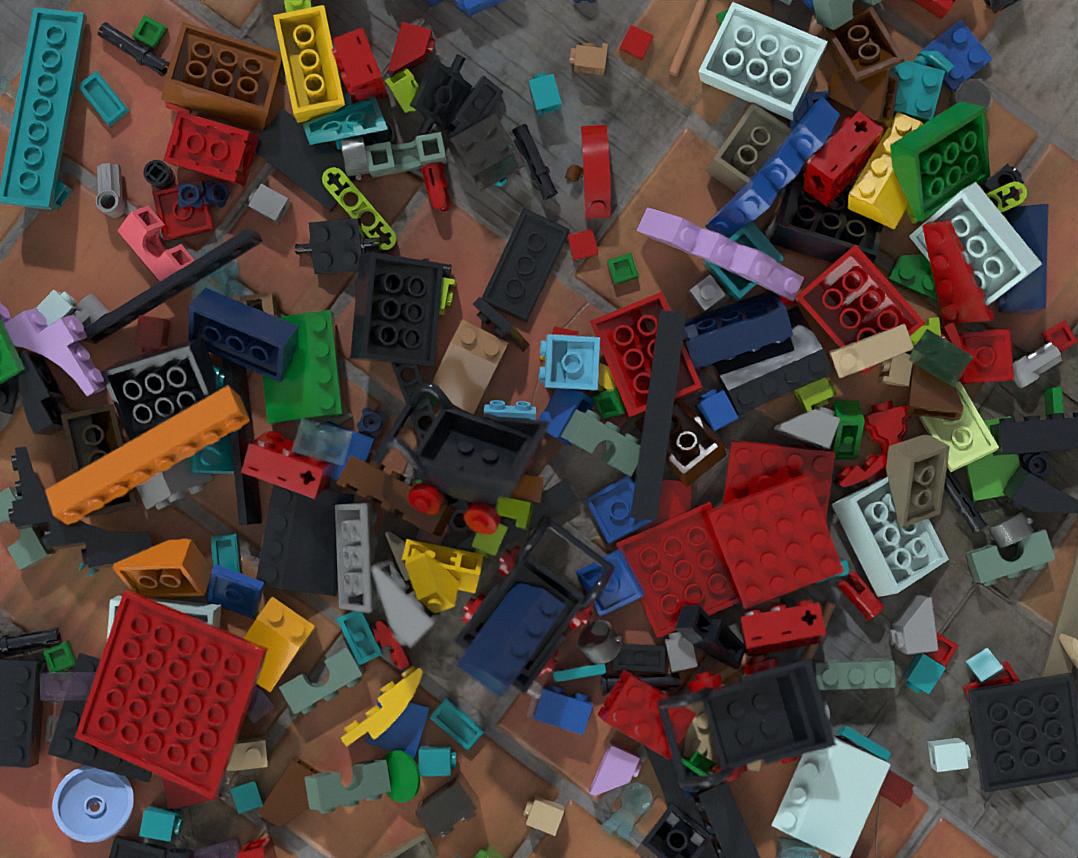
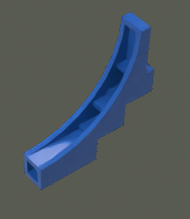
M823 97L804 112L799 122L767 162L706 223L705 227L709 231L721 234L729 239L750 220L754 221L771 206L779 190L797 176L805 160L825 143L840 114Z

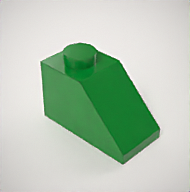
M860 400L834 401L832 411L835 412V417L840 418L831 442V450L835 451L834 459H858L864 427Z

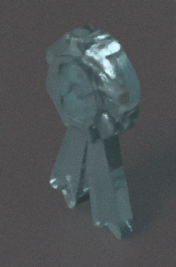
M639 782L625 786L620 797L622 807L600 826V829L607 831L608 836L620 825L617 837H624L626 840H629L635 815L647 812L652 805L653 798L649 787Z

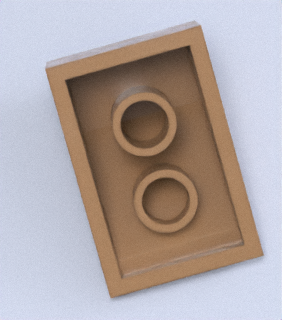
M462 319L432 383L443 390L454 406L474 415L509 347V343Z

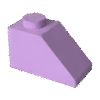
M610 741L589 788L590 794L594 796L629 783L632 776L637 777L642 763L639 762V754Z

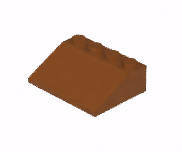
M182 22L165 78L161 100L263 131L282 60L281 53Z

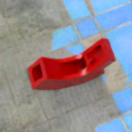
M581 126L585 219L610 218L611 182L607 126Z

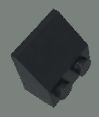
M671 804L635 852L643 858H698L713 837Z

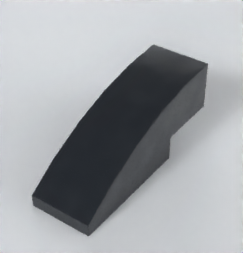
M700 605L682 606L675 629L711 657L734 669H739L745 652V645L721 619H712Z

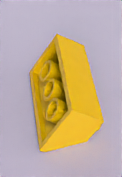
M324 5L273 15L293 114L297 123L314 120L343 107L345 102L337 64L331 50L333 45Z
M897 112L892 120L891 128L886 130L849 193V210L895 230L908 208L909 202L892 168L890 144L923 125L921 121Z

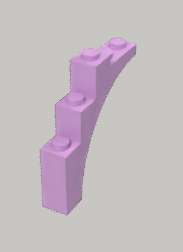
M647 207L636 230L655 241L672 246L733 272L791 301H794L804 277L782 266L776 260L758 250L739 245L721 234L702 229L684 218Z
M0 302V317L14 346L24 347L42 354L58 364L77 382L86 396L98 393L106 388L100 371L92 363L87 349L80 343L87 338V335L84 332L82 323L74 315L60 318L48 326L45 316L37 308L23 311L11 319L8 309Z

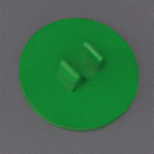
M402 750L390 751L382 758V760L387 761L391 791L386 794L396 802L410 801L417 795L420 788L421 779L418 766L408 753Z
M696 751L691 760L681 755L684 765L701 776L710 775L708 770L712 766L713 761L706 758L703 754Z

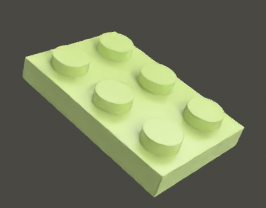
M960 381L955 383L964 407L960 420L918 416L929 435L950 446L947 463L950 472L993 453L999 448Z

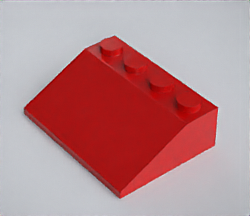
M856 244L795 296L840 348L905 324L910 337L925 324L924 320ZM877 364L863 369L861 372L865 375Z
M662 291L590 321L595 336L600 337V348L629 417L645 412L659 310L670 311ZM683 342L674 401L698 392L702 388Z

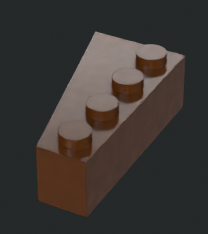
M352 455L350 456L337 484L357 491V495L374 503H379L380 507L396 515L399 514L406 521L433 535L441 537L455 510L448 506V499L444 498V503L438 513L433 515L421 513L408 500V494L413 485L405 482L407 477L394 470L389 474L384 471L385 465L374 464L372 459L369 463Z

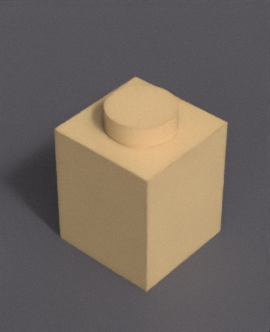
M535 795L533 802L528 800L523 815L526 816V825L555 836L564 814V806Z

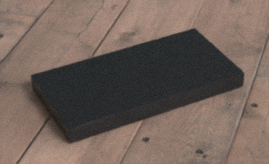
M283 108L259 136L256 153L330 212H332L338 202L323 185V173L329 168H339L353 184L363 173L361 171L346 174L343 156L326 142L310 145L303 124L301 122L297 123L296 118ZM331 173L328 175V184H335L339 188V191L335 192L337 196L344 189L350 187L348 183L344 187L339 183L338 179L341 177L339 174L334 176Z
M523 208L482 299L490 306L527 322L570 229Z

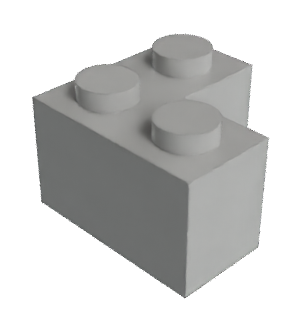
M190 457L177 462L170 469L151 477L147 482L137 485L136 488L146 510L155 506L160 510L172 505V502L184 498V493L190 491L191 495L205 490L204 485L212 481L213 478L208 473H191Z

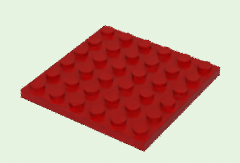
M125 590L123 591L75 738L214 799L218 797L268 648L136 592Z

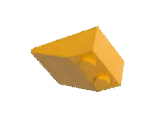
M271 597L244 637V639L268 648L257 684L270 693L316 629L313 624L274 597Z

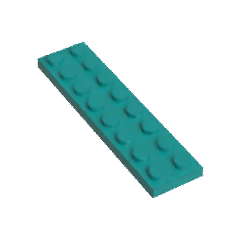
M33 8L0 183V204L52 210L87 19L86 15L82 12Z

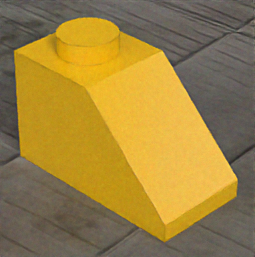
M426 552L405 561V566L418 601L433 613H438L455 606L459 579Z

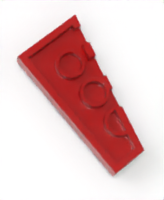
M951 220L929 222L922 225L943 324L991 321L995 318L992 310L987 308L982 288H978L973 277L975 272L971 264H968L965 260L963 246Z

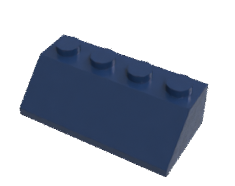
M1049 204L1018 206L1001 213L1042 265L996 299L999 313L1032 314L1046 309Z
M204 288L189 305V341L203 337L208 352L278 382H282L297 347L299 326Z
M770 291L686 319L683 343L694 369L707 368L714 362L723 359H733L738 354L747 351H757L762 346L770 343H781L794 335L786 307L778 295Z
M515 582L456 666L498 697H501L508 690L566 605L544 589Z

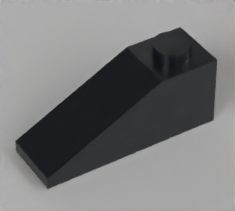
M1018 467L1002 492L1010 498L1008 503L1021 511L1026 507L1033 512L1078 513L1077 499L1021 467Z

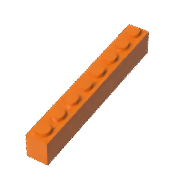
M226 386L48 488L45 492L53 516L67 525L77 522L86 514L102 508L107 502L116 497L123 496L128 490L147 482L156 474L170 469L184 458L193 456L205 446L213 444L228 433L240 429L242 425L250 421L240 396L229 386Z

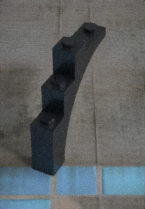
M26 446L15 448L16 455L11 456L13 471L19 472L20 481H15L17 497L22 496L23 499L12 501L13 508L8 509L10 524H15L18 530L49 525V528L45 529L47 545L52 544L54 550L86 545V549H81L83 564H89L90 570L111 567L114 563L152 547L149 531L130 533L110 531L89 525L81 520L67 525L54 517L46 492L33 471Z

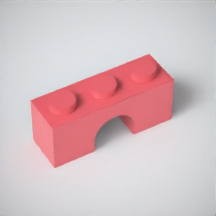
M147 205L130 212L117 231L161 282L195 260L182 244L168 250L164 248L159 235L165 224Z

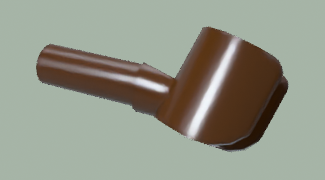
M578 165L570 166L565 178L578 182L580 175L583 176V168Z

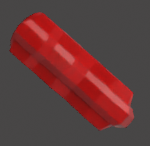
M892 401L872 405V412L863 415V430L869 432L872 441L880 444L882 454L888 457L889 446L903 442V437L908 432L907 421L911 418L910 415H907V405L893 407Z

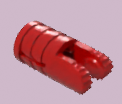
M439 162L423 166L421 171L425 180L427 194H429L433 205L432 207L439 211L447 212L451 202L444 164Z
M851 571L847 578L854 588L846 581H841L837 586L868 621L880 613L885 606L870 591V588L855 571Z

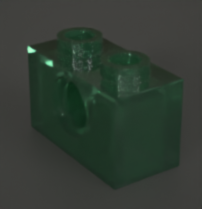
M927 329L913 348L909 360L952 387H955L968 369L973 356Z

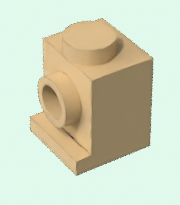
M904 352L883 361L881 371L885 373L884 376L878 378V383L899 387L909 386L914 355Z

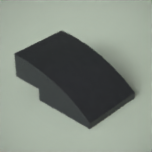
M23 350L20 352V360L25 370L18 373L23 408L33 433L51 436L64 429L61 419L63 414L57 403L66 398L43 355Z

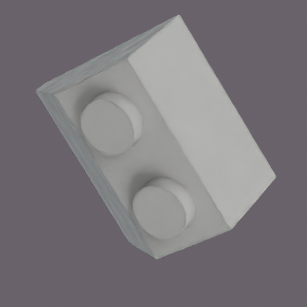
M820 407L775 425L772 431L817 449H827L831 445L840 418L834 416V411Z
M914 594L891 623L892 630H889L890 643L894 645L896 650L905 654L938 651L932 598L921 594Z

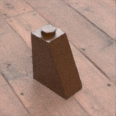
M886 69L855 82L844 71H833L831 81L828 84V97L855 112L860 111L872 121L886 128H891L899 76Z
M929 346L915 348L909 381L907 415L960 420L964 407L942 351L935 350Z
M295 756L257 813L262 816V821L271 827L276 825L280 828L308 810L309 803L305 777L321 772Z

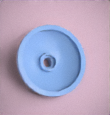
M85 765L69 773L58 785L52 803L54 819L62 832L74 840L80 842L103 841L118 833L128 822L134 806V795L131 784L125 776ZM99 805L100 809L98 811H91L92 806Z

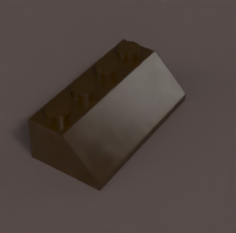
M114 404L61 415L74 473L123 446ZM134 489L128 490L123 496L114 498L104 504L102 508L93 510L84 517L90 518L137 506Z

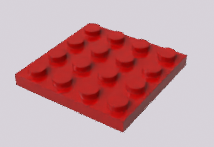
M730 440L723 505L807 473L826 522L835 451Z
M807 473L707 511L745 609L844 572Z
M711 502L704 503L615 543L617 549L621 548L645 592V595L639 599L657 638L676 630L675 625L682 606L700 605L708 615H712L742 601L707 511L713 509Z

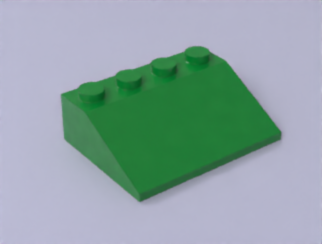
M960 101L890 144L892 168L917 221L922 222L935 214L963 189L975 182L979 185L990 177L985 107Z
M331 310L280 317L284 321L299 326L298 342L282 382L262 375L267 424L345 416L334 313Z

